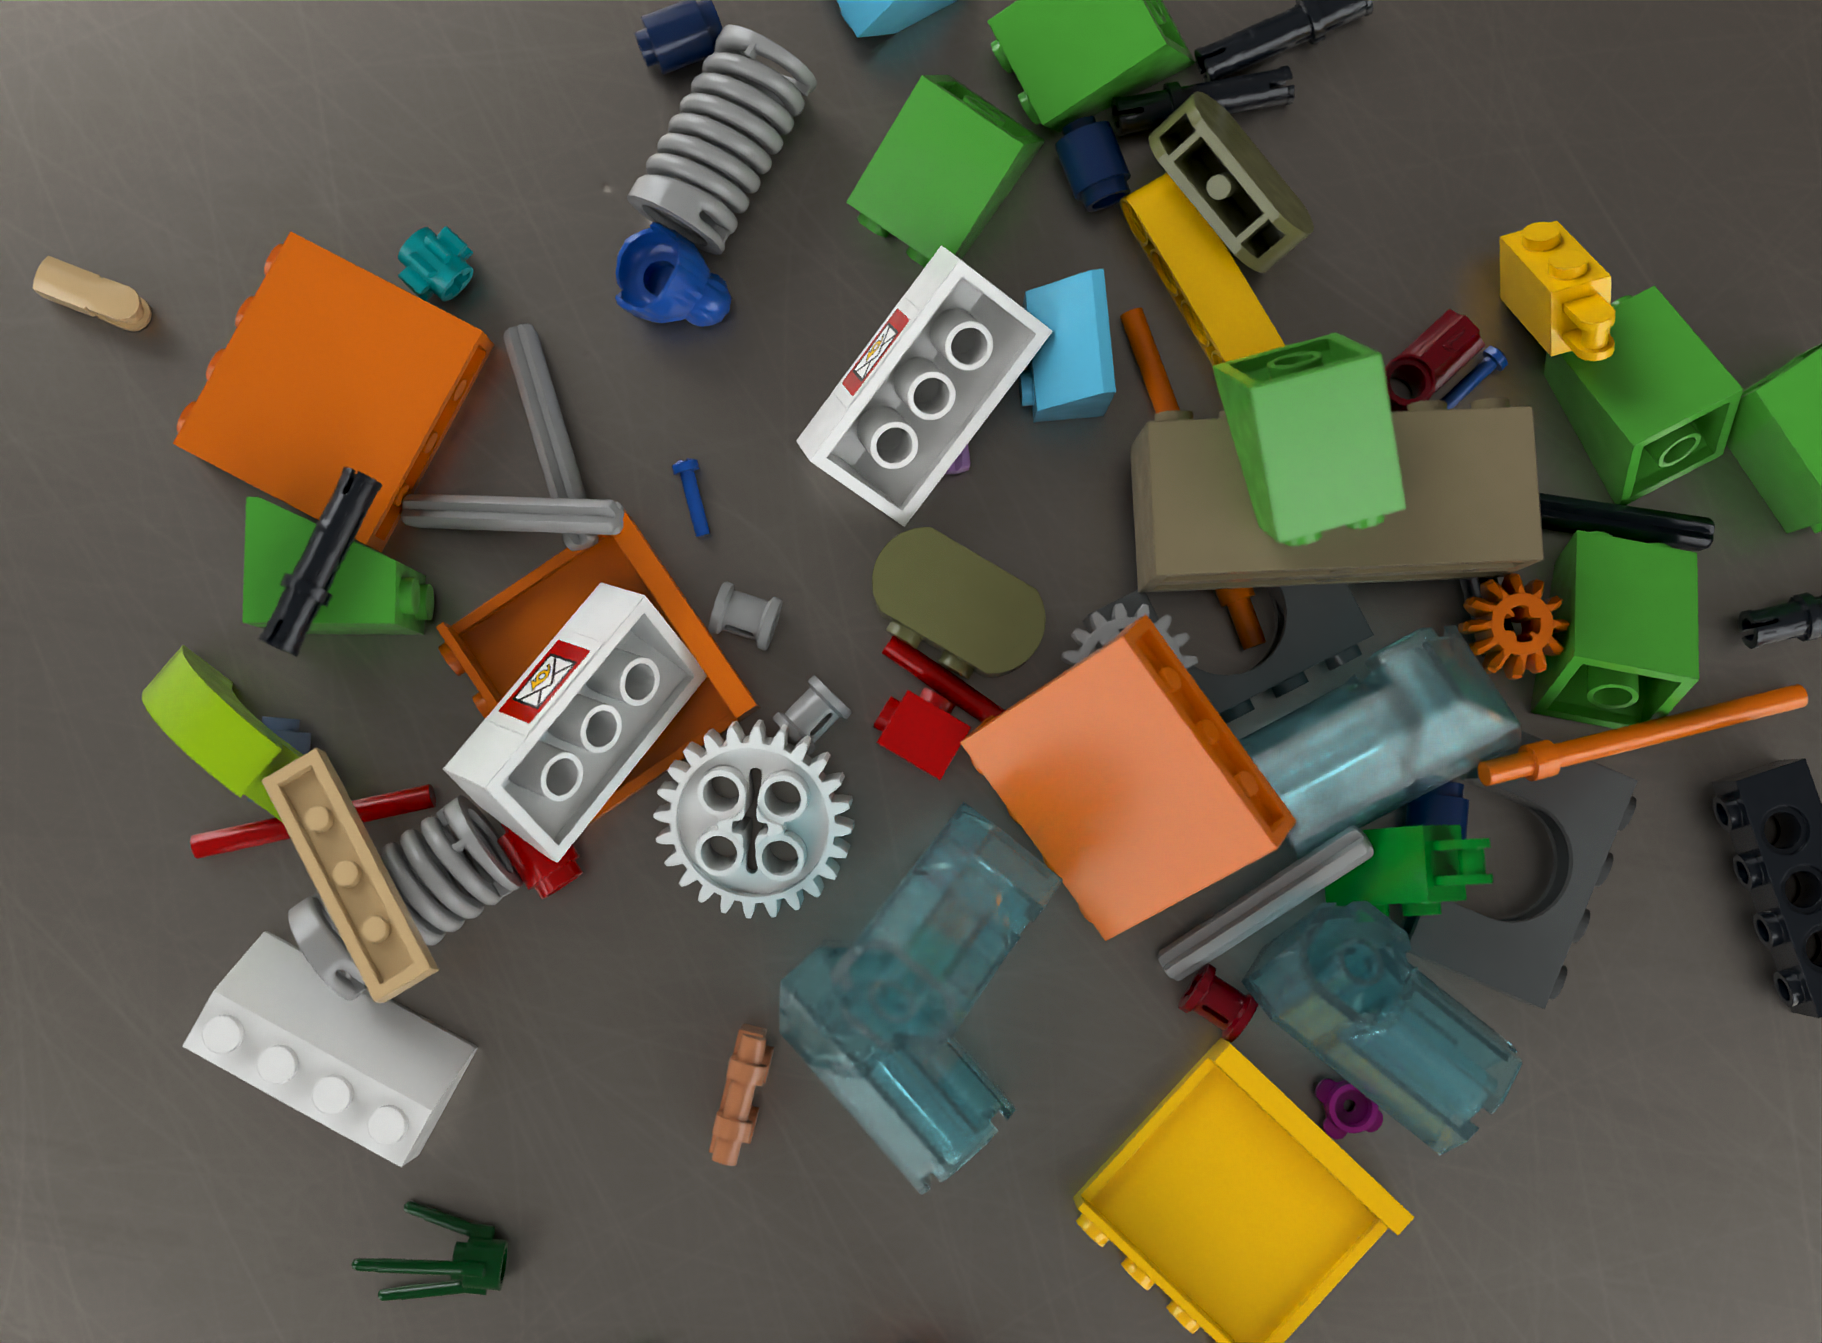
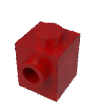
M924 687L919 696L907 690L901 701L890 696L876 719L873 728L882 732L877 745L940 781L960 748V742L967 736L971 726L950 715L956 706L955 704Z

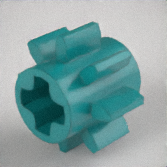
M445 226L438 235L429 227H423L412 234L401 247L398 253V260L406 268L399 273L398 277L419 298L426 302L433 294L444 302L449 301L466 287L473 276L474 269L466 262L473 254V251L448 226Z

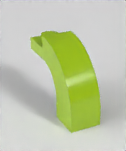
M182 645L143 690L142 702L146 710L159 727L189 757L238 797L241 798L243 794L282 822L261 780L300 758L303 754L265 726L238 700L232 691L233 682L185 645Z

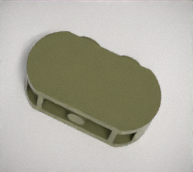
M1199 91L1194 92L1149 135V144L1156 160L1230 251L1251 269L1260 273L1267 272L1314 231L1312 219L1301 200L1230 113L1207 94Z
M918 527L900 533L885 545L876 559L872 574V589L875 604L881 617L890 621L886 632L915 649L923 641L942 652V655L938 662L967 680L970 679L973 672L984 678L1004 676L1023 666L1038 648L1044 635L1046 616L1044 604L1037 589L934 528Z

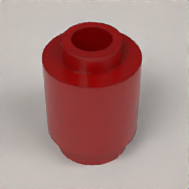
M501 823L506 833L497 840V843L527 889L535 888L542 900L556 893L584 873L576 861L581 856L573 844L557 863L550 860Z

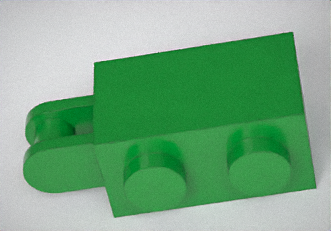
M1422 825L1362 830L1373 846V856L1326 886L1325 899L1326 907L1351 906L1352 918L1390 916L1389 904H1402L1403 916L1441 915V902L1467 900L1465 885L1494 883L1493 874H1486L1484 848H1491L1490 838L1462 839L1461 825ZM1341 831L1321 833L1322 844Z

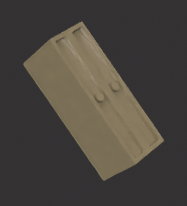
M1486 398L1471 402L1470 409L1447 410L1445 401L1427 400L1407 405V411L1391 412L1406 509L1384 514L1385 520L1372 527L1351 529L1344 525L1322 531V537L1319 540L1300 546H1287L1282 542L1278 543L1259 528L1224 410L1218 412V419L1193 420V412L1187 410L1155 414V421H1147L1130 447L1138 593L1504 577L1543 560L1544 557L1532 406L1510 407L1509 399Z

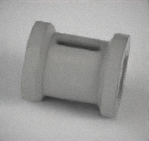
M725 581L717 595L708 631L718 634L724 630L756 641L757 648L766 651L771 643L780 617L783 599L773 597L770 601L736 591L734 584Z
M815 675L808 680L810 688L785 713L777 712L772 718L780 728L783 724L788 725L789 737L796 743L805 736H810L811 742L807 751L809 755L816 750L815 742L839 717L847 719L853 713Z

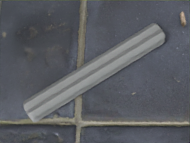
M528 323L510 327L505 330L503 338L550 497L587 499L538 333ZM561 533L564 544L570 551L590 548L596 545L599 540L598 534Z
M408 494L402 500L403 510L400 516L405 525L415 528L617 535L623 529L625 512L621 503L602 499Z
M1355 825L1347 827L1161 949L1158 959L1163 970L1170 978H1174L1176 981L1183 980L1371 858L1374 854V849L1370 840Z

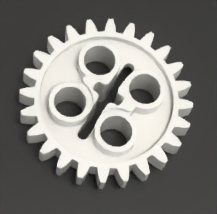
M763 720L756 722L750 736H745L739 722L733 721L727 729L726 741L714 728L708 730L703 737L706 750L691 741L683 750L688 763L675 759L667 770L675 781H664L657 792L663 799L671 802L660 805L654 812L653 817L661 822L670 824L662 829L656 837L657 843L674 844L675 849L665 860V865L676 866L684 864L687 869L679 881L681 887L698 880L703 885L698 901L703 903L715 892L721 895L720 908L724 914L731 908L734 900L742 902L745 917L750 919L758 903H764L771 918L777 916L783 898L795 911L800 909L804 901L802 888L818 898L824 888V883L820 876L835 880L840 866L833 858H846L851 846L838 836L851 834L855 820L838 814L850 809L853 798L850 795L834 794V791L842 784L845 775L843 772L825 775L823 769L831 756L829 752L819 754L812 759L806 754L810 746L811 737L805 736L794 746L788 743L789 728L785 724L778 730L774 738L767 737ZM752 768H758L762 773L756 817L757 821L764 824L755 840L757 870H751L747 865L753 822L752 818L745 816L754 799ZM718 776L731 779L738 787L739 796L730 799L721 797L714 790L711 779ZM778 781H786L793 784L798 789L801 800L796 803L782 802L773 793L771 784ZM712 836L728 838L736 847L737 854L727 857L718 854L710 845L709 838ZM773 841L788 842L795 848L798 858L793 861L779 860L771 852L769 844Z

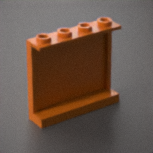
M290 231L284 243L278 244L270 252L264 267V274L266 276L255 296L248 297L240 306L235 319L236 330L226 348L217 351L210 360L206 370V379L208 381L198 399L189 403L182 411L177 422L178 435L173 444L319 520L344 467L354 469L355 474L359 471L380 482L382 487L377 492L355 540L382 553L401 518L403 498L408 494H414L495 344L477 327Z
M625 509L623 529L619 534H598V543L583 550L570 551L567 547L453 625L442 622L436 626V629L445 641L438 646L441 655L457 676H461L465 672L479 691L472 696V700L484 719L600 582L645 595L693 654L706 673V679L587 826L665 774L675 759L684 761L686 758L683 750L691 741L703 748L705 747L703 737L708 730L714 728L722 735L727 732L728 727L733 721L740 723L761 708Z
M1147 614L1128 625L1111 642L996 717L991 715L960 742L969 754L975 769L986 777L1005 803L1011 818L1021 825L1041 852L1047 867L1057 874L1078 903L1083 916L1093 923L1105 941L1278 849L1297 822Z

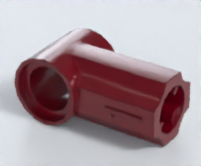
M1448 309L1402 353L1390 360L1384 367L1391 412L1407 411V405L1429 400L1432 395L1485 347V343L1480 336V329L1466 315H1461ZM1390 378H1399L1407 382L1412 390V399H1404L1396 395L1391 388Z

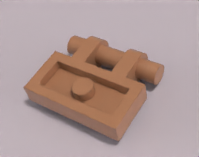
M744 1023L739 1029L734 1052L730 1057L726 1073L727 1080L720 1108L716 1113L712 1129L713 1136L709 1152L713 1153L712 1160L717 1163L730 1166L737 1165L742 1142L751 1144L760 1108L751 1105L755 1088L766 1083L774 1053V1047L766 1045V1028Z

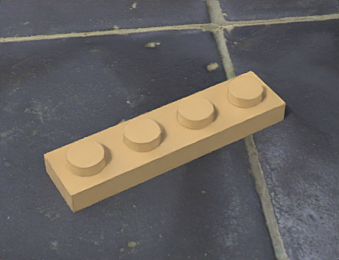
M315 748L261 780L374 1002L385 1003L439 971L327 753Z

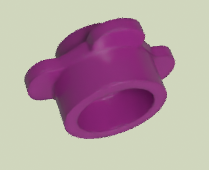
M1358 1071L1347 1080L1335 1082L1332 1079L1326 1078L1318 1083L1315 1089V1096L1323 1103L1326 1118L1322 1126L1328 1136L1339 1140L1343 1139L1347 1133L1375 1132L1381 1127L1383 1114L1378 1110V1102L1373 1094L1376 1083L1372 1076ZM1347 1100H1353L1355 1104L1351 1111L1344 1109V1103Z

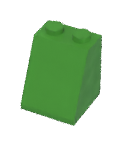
M1017 0L987 21L996 37V40L991 43L995 57L1007 73L1011 74L1014 72L1024 90L1018 94V98L1025 113L1035 125L1042 123L1043 126L1061 132L1066 125L1079 118L1094 116L1112 107L1113 97L1136 95L1196 63L1163 0Z
M922 75L846 203L860 212L857 220L868 230L884 238H887L889 233L909 245L906 254L923 267L928 264L941 245L962 260L1034 159L1045 140L950 75Z
M1655 285L1635 296L1626 295L1611 303V306L1615 309V323L1610 327V335L1615 343L1614 353L1609 358L1600 361H1586L1577 357L1573 351L1552 357L1547 353L1545 360L1544 376L1611 499L1615 504L1627 505L1723 455L1743 392L1741 385Z
M1332 333L1212 365L1258 526L1276 542H1282L1287 546L1309 544L1319 540L1322 537V531L1344 525L1351 529L1372 527L1385 520L1384 514L1406 509L1381 353L1338 333Z
M1822 343L1803 352L1742 392L1726 444L1787 534L1810 527L1815 534L1822 531Z
M246 497L242 623L264 629L284 590V587L279 584L285 573L292 574L316 523L260 497ZM353 541L328 591L333 597L328 607L321 605L307 634L424 635L425 620H431L434 613L433 587L431 584H426V575Z
M1576 530L1555 561L1549 598L1559 596V598L1563 599L1560 607L1551 611L1553 620L1564 619L1570 623L1566 631L1552 634L1562 644L1564 650L1557 656L1545 655L1547 669L1541 673H1536L1531 699V713L1613 729L1665 717L1699 680L1697 553L1675 549L1663 543H1644L1617 538L1600 531L1586 532Z

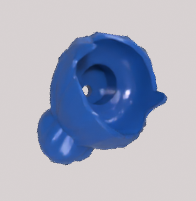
M653 222L650 228L643 229L624 240V244L616 258V279L622 291L616 295L615 299L621 308L639 319L643 318L651 322L663 324L686 319L689 323L700 327L718 324L730 312L732 296L726 281L719 275L710 272L703 256L694 243L680 233L659 222Z

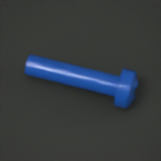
M1488 346L1483 351L1484 359L1441 399L1446 402L1447 410L1453 409L1494 369L1502 371L1508 365V360L1502 351L1493 346Z
M686 458L685 461L679 460L673 464L672 470L674 475H680L695 535L696 537L710 534L694 472L700 468L697 459Z

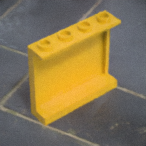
M1222 1037L1072 1197L1077 1209L1082 1213L1076 1219V1223L1101 1247H1104L1109 1240L1127 1256L1121 1263L1122 1267L1135 1281L1147 1291L1154 1284L1160 1287L1172 1299L1166 1308L1180 1324L1192 1334L1201 1327L1217 1343H1284L1388 1228L1398 1236L1415 1218L1245 1056Z

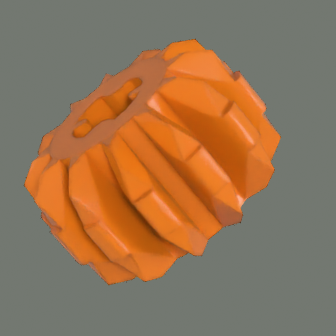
M1517 573L1504 576L1501 585L1493 579L1480 584L1482 598L1470 597L1463 604V607L1469 614L1475 617V620L1459 623L1457 630L1462 634H1474L1476 642L1469 644L1465 648L1464 654L1468 657H1473L1485 652L1482 671L1487 674H1493L1503 666L1504 673L1509 680L1522 678L1525 668L1533 674L1545 671L1547 669L1545 655L1557 656L1564 650L1562 644L1552 634L1566 631L1570 623L1564 619L1553 620L1551 611L1560 607L1563 599L1559 598V596H1554L1542 601L1544 581L1535 579L1524 586L1521 577ZM1510 618L1511 622L1521 623L1522 633L1516 635L1514 631L1505 630L1504 620Z

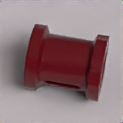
M1207 963L1201 967L1191 980L1180 999L1178 1008L1185 1013L1193 1010L1222 1030L1221 1037L1231 1043L1237 1039L1252 1019L1259 1005L1260 997L1251 991L1246 995L1216 976V968Z

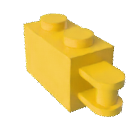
M1558 221L1532 223L1521 231L1499 236L1500 299L1551 357L1573 351L1577 357L1586 361H1600L1609 358L1614 353L1615 343L1610 335V327L1615 323V309L1611 306L1612 276Z

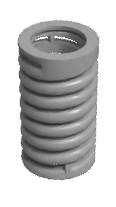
M729 24L724 26L716 39L714 53L706 57L703 62L702 74L696 76L692 81L691 94L683 97L680 102V113L671 118L668 127L669 133L661 136L657 145L658 153L650 156L647 160L646 171L648 174L638 178L627 196L629 203L652 223L659 222L677 231L693 242L696 248L711 254L721 255L725 248L726 239L737 228V218L733 212L743 213L749 207V198L745 193L753 194L758 191L760 178L757 174H765L771 168L772 160L768 154L780 152L783 146V139L780 135H786L791 132L794 127L793 116L800 115L805 106L803 95L807 97L808 94L814 92L817 86L814 74L796 56L769 38L738 25ZM757 55H760L777 63L794 78L780 74L755 58Z
M459 795L447 803L443 809L435 813L438 818L428 816L423 819L420 824L422 833L416 829H408L401 835V845L396 842H389L380 851L381 859L426 945H436L444 938L446 932H455L460 929L465 922V918L475 919L483 912L485 904L495 905L501 898L514 890H518L523 885V881L497 843V840L500 838L497 831L484 814L468 798ZM448 826L451 827L457 838L454 836V834L451 832ZM465 849H467V851L471 854L476 865L477 871L474 869L469 857L464 851ZM454 878L459 882L462 892L459 890ZM317 892L313 896L307 897L288 911L290 928L305 958L315 972L335 993L346 1000L356 999L362 992L367 990V987L319 893ZM343 969L346 977L340 974L338 970Z

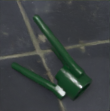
M408 1201L404 1204V1211L408 1214L469 1237L468 1242H456L452 1261L356 1258L352 1262V1268L355 1271L451 1275L450 1281L383 1288L378 1292V1298L381 1301L407 1300L463 1293L486 1295L487 1290L500 1291L502 1288L507 1264L508 1240L494 1239L495 1226L474 1224L434 1208Z

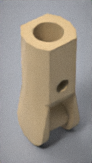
M49 255L41 262L36 271L32 289L45 299L92 317L97 316L99 319L127 331L142 330L151 321V307L134 289L127 285L102 278L98 274Z

